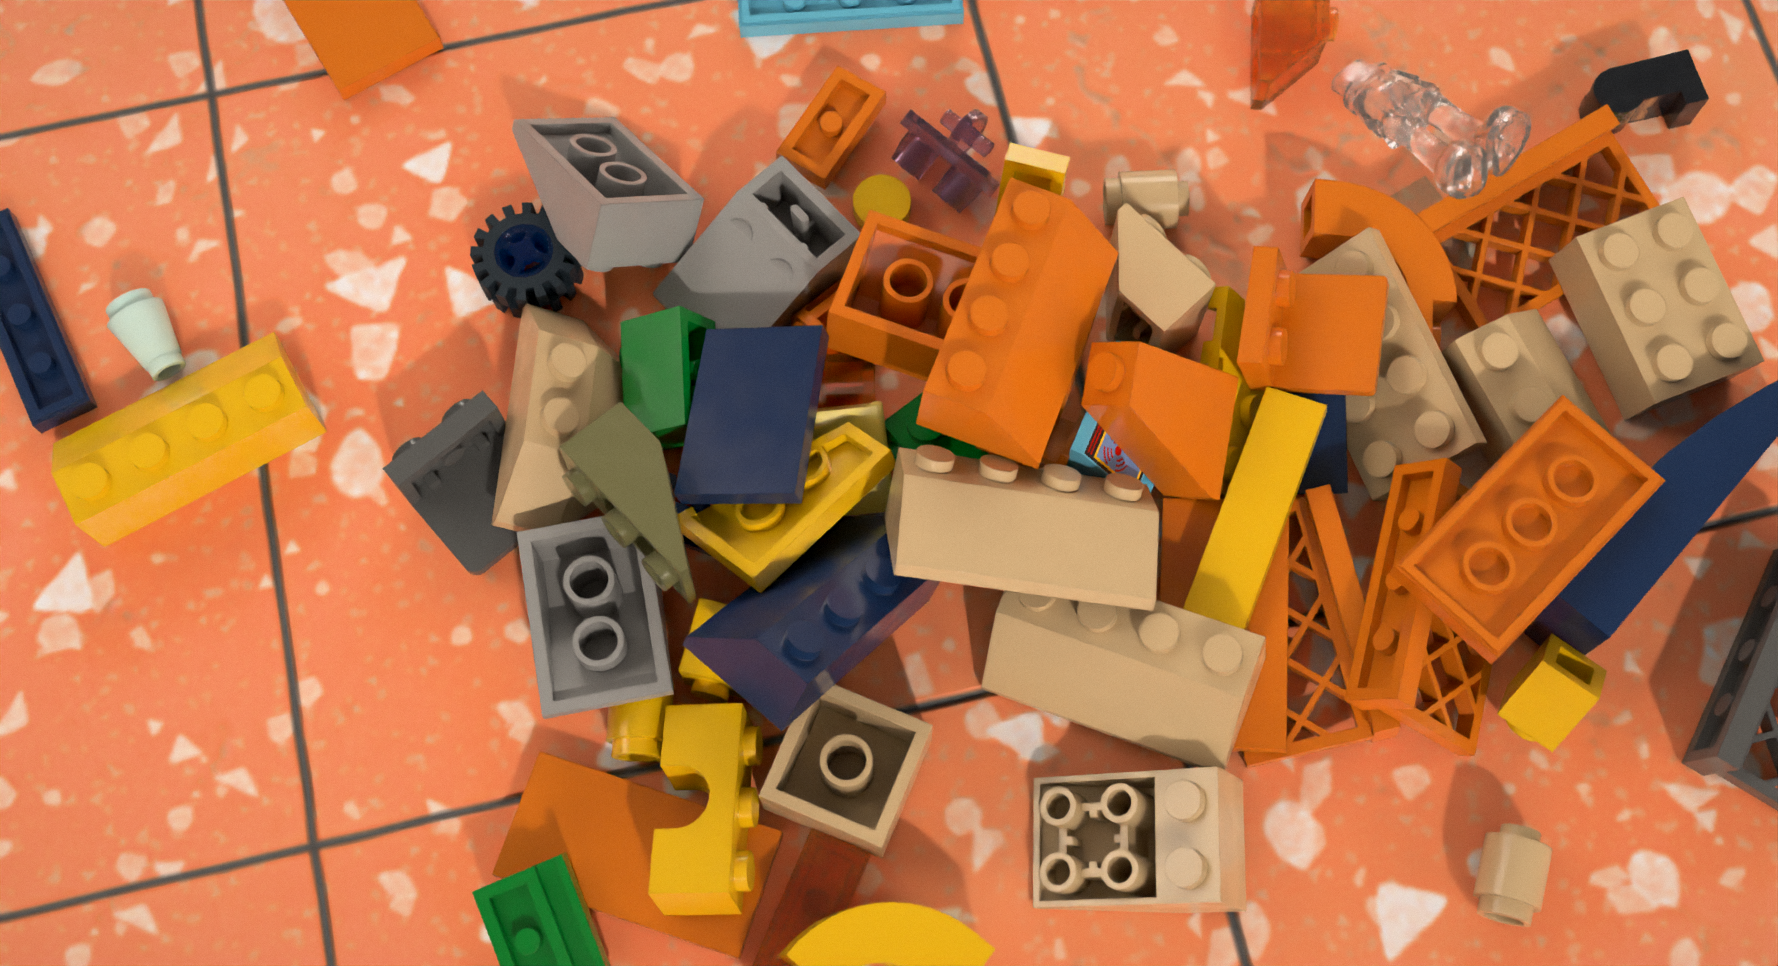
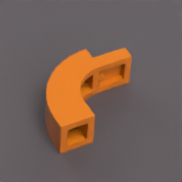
M1315 178L1301 203L1300 257L1321 259L1366 228L1378 229L1440 348V322L1457 303V293L1448 257L1434 233L1413 211L1383 192L1356 183Z

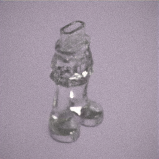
M1359 58L1337 73L1331 83L1332 91L1343 97L1344 107L1358 116L1378 138H1383L1390 149H1396L1401 145L1408 149L1434 173L1433 179L1437 187L1456 199H1467L1479 194L1486 185L1488 171L1495 177L1503 176L1522 153L1530 136V116L1517 107L1502 105L1494 109L1484 122L1477 120L1458 108L1440 93V89L1436 84L1423 81L1415 74L1397 69L1392 70L1391 66L1383 61L1370 64L1364 59ZM1428 125L1435 127L1450 138L1452 142L1446 143L1425 128Z

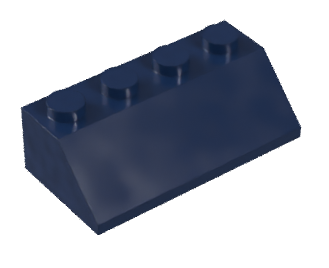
M843 516L762 593L750 586L686 636L683 646L783 731L929 602L940 581L893 574L884 516Z

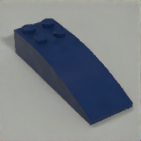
M1778 381L1767 385L1717 415L1658 460L1651 469L1666 481L1535 618L1523 633L1539 646L1552 633L1583 655H1586L1609 639L1778 437Z

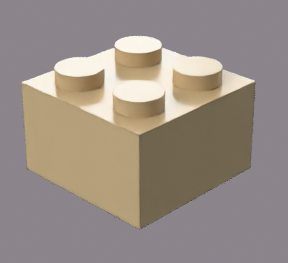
M834 685L790 724L759 793L762 806L770 812L882 859L932 741L933 725Z

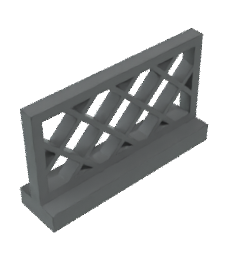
M1775 549L1681 763L1702 776L1717 774L1777 811L1778 788L1774 786L1778 785V776L1763 780L1742 768L1752 744L1765 740L1778 775V723L1770 704L1774 691L1778 688V549ZM1759 727H1761L1762 733L1757 734Z

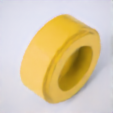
M884 174L874 175L863 180L857 186L853 195V213L857 224L861 228L863 227L869 210L908 222L911 214V195L906 185L898 178Z

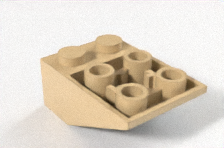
M1218 766L1034 778L1033 908L1158 913L1247 912L1243 780Z

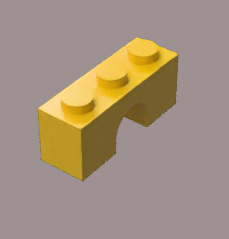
M743 703L666 705L660 766L675 790L704 791L709 793V801L702 815L693 823L680 828L654 829L648 894L663 915L742 914L744 891L753 890L755 862L753 852L747 850L748 827H756L759 819V797L756 787H751L752 766L761 765L763 736L760 726H753Z

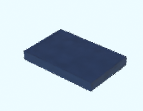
M823 325L706 329L674 495L682 504L802 503L829 335Z

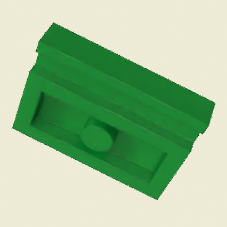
M566 852L472 892L500 966H611Z

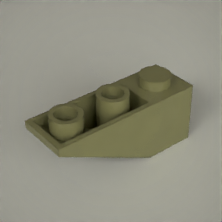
M620 401L559 446L568 472L562 475V478L570 492L582 505L587 506L593 501L605 514L601 517L602 522L619 545L626 548L632 543L645 556L641 560L642 565L662 590L667 591L673 586L688 603H691L697 597L661 443Z

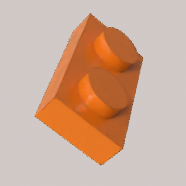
M837 65L777 149L776 160L783 156L808 181L826 190L885 106L886 91Z

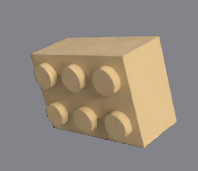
M1684 196L1577 236L1549 259L1550 265L1624 421L1728 381L1764 362V358Z

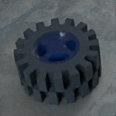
M522 203V213L515 214L512 205L503 207L502 210L506 218L501 221L492 213L485 219L489 231L486 232L478 228L474 235L478 246H471L470 256L474 263L472 268L488 300H493L496 308L503 313L509 307L516 318H521L522 308L526 303L541 308L550 304L554 312L561 310L563 306L559 298L565 296L572 301L577 294L574 283L582 285L584 274L578 260L557 240L543 204L539 214L536 213L533 203ZM534 261L539 263V265H535L534 267L527 269V271H524L526 265H529Z

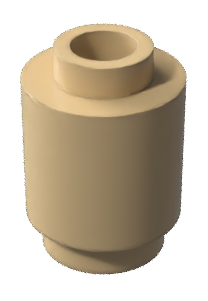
M1175 169L1118 172L1117 178H1104L1103 212L1105 225L1115 224L1118 209L1127 202L1140 215L1146 214L1154 218L1163 229L1177 228L1179 216H1188L1189 214L1188 181H1178Z
M1504 823L1501 824L1500 832H1487L1485 834L1473 896L1479 899L1477 914L1508 925L1531 926L1533 913H1539L1542 909L1553 851L1550 846L1540 842L1542 834L1539 831L1522 825Z

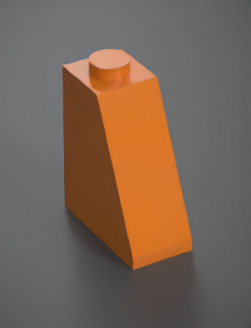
M1141 341L1092 342L1081 403L1082 407L1164 496L1220 500L1239 377Z

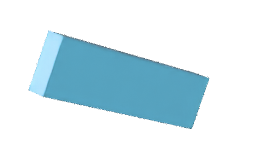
M738 0L741 38L963 24L964 20L963 0Z

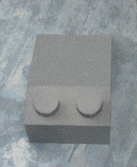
M615 117L513 120L512 132L556 238L586 270L608 272L614 267L627 266L658 268L666 263H678L693 245L704 198Z
M602 516L517 532L541 712L544 719L674 694L662 589L653 581L642 565L641 560L645 556L632 543L626 548L619 545L604 526L601 519Z

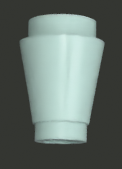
M140 288L120 295L106 307L105 312L110 319L107 323V328L140 365L149 372L154 381L168 379L185 368L186 361L182 356L162 298L154 297L147 288Z

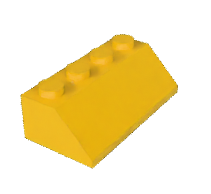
M272 332L53 443L51 474L75 525L106 547L326 433L327 430L276 333Z

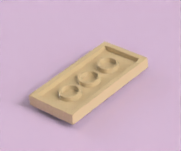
M1366 228L1299 272L1303 274L1377 275L1387 277L1389 282L1376 393L1373 396L1346 395L1347 449L1372 501L1388 499L1395 465L1446 457L1454 462L1487 444L1472 411L1378 229Z

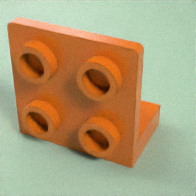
M1254 246L1237 364L1249 389L1265 391L1268 386L1284 392L1373 396L1377 390L1389 293L1387 277L1377 275L1295 273L1294 270H1287L1279 247Z

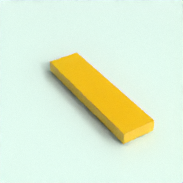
M1268 386L1266 387L1184 604V610L1247 630L1327 413L1326 404Z

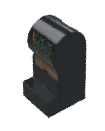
M1686 49L1613 67L1601 72L1593 82L1589 93L1581 101L1579 115L1580 119L1608 104L1620 122L1618 126L1611 130L1613 134L1620 132L1627 123L1663 116L1668 129L1691 124L1709 100V97L1689 50Z

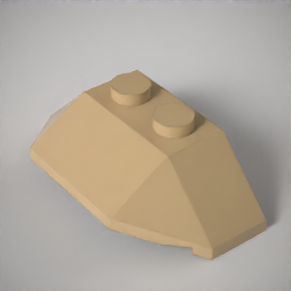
M527 303L522 308L491 523L493 526L520 532L578 521L598 508L593 501L587 506L582 505L566 486L562 475L568 472L559 446L620 401L623 403L622 367L619 355L582 319Z

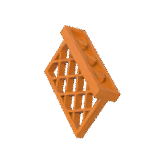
M1608 104L1416 214L1434 233L1440 244L1451 238L1476 244L1471 270L1453 266L1450 263L1456 284L1457 303L1455 306L1471 331L1489 323L1476 303L1480 286L1508 293L1504 315L1533 309L1539 310L1564 295L1555 273H1553L1551 288L1547 291L1522 285L1527 258L1550 264L1549 259L1556 254L1530 246L1535 220L1562 227L1558 247L1559 252L1573 240L1574 231L1585 234L1617 222L1621 204L1637 208L1640 213L1660 205L1611 130L1618 126L1620 122ZM1601 152L1614 172L1611 187L1584 180L1588 159ZM1574 167L1572 176L1563 174ZM1547 183L1569 189L1565 215L1537 207L1542 185ZM1582 193L1608 200L1604 225L1577 218ZM1527 195L1526 204L1516 201ZM1500 210L1523 217L1518 242L1490 235L1494 213ZM1480 222L1479 232L1468 229ZM1487 247L1515 255L1510 281L1482 274ZM1463 281L1468 283L1467 288H1466L1465 284L1463 283ZM1520 297L1530 299V301L1518 307Z
M1447 457L1395 465L1344 701L1360 710H1381L1458 756H1475L1492 664L1466 643L1470 657L1468 668L1465 671L1457 644L1463 639L1389 574L1400 559L1451 509L1469 488L1460 483L1462 468ZM1431 628L1435 642L1427 646L1429 631ZM1439 656L1448 680V684L1441 689L1431 664ZM1419 688L1423 701L1417 706H1415L1417 691ZM1451 699H1454L1458 711L1456 730L1452 728L1445 704Z
M1330 484L1305 490V496L1295 498L1290 511V517H1296L1301 539L1289 557V574L1293 571L1314 583L1318 598L1307 616L1288 607V619L1300 625L1288 646V669L1316 684L1318 687L1301 715L1287 708V719L1295 723L1287 736V753L1242 751L1246 768L1370 740L1373 743L1394 738L1401 728L1400 721L1381 710H1360L1350 703L1348 704L1355 723L1354 728L1330 733L1307 720L1325 690L1341 700H1345L1365 607V601ZM1304 549L1310 569L1297 562ZM1321 608L1327 628L1314 621ZM1308 630L1332 643L1335 658L1324 677L1291 659ZM1338 667L1345 690L1331 682ZM1302 728L1316 736L1295 741Z

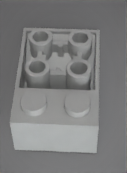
M780 156L736 192L655 289L653 295L666 309L682 306L715 321L716 329L791 326V317L843 277L860 232L783 156Z

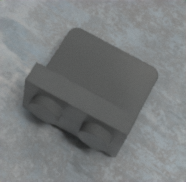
M483 390L471 400L463 399L451 406L442 417V422L422 438L416 437L401 445L394 453L392 461L382 468L401 494L472 575L485 573L518 546L517 531L491 525L506 422L498 407Z

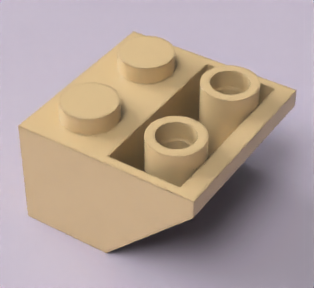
M1126 202L1118 209L1110 241L1111 245L1119 253L1105 288L1106 339L1109 342H1116L1117 340L1121 342L1141 341L1176 354L1198 333L1216 283L1211 280L1208 269L1199 259L1190 254L1184 255L1167 240L1165 231L1154 218L1146 214L1140 215Z

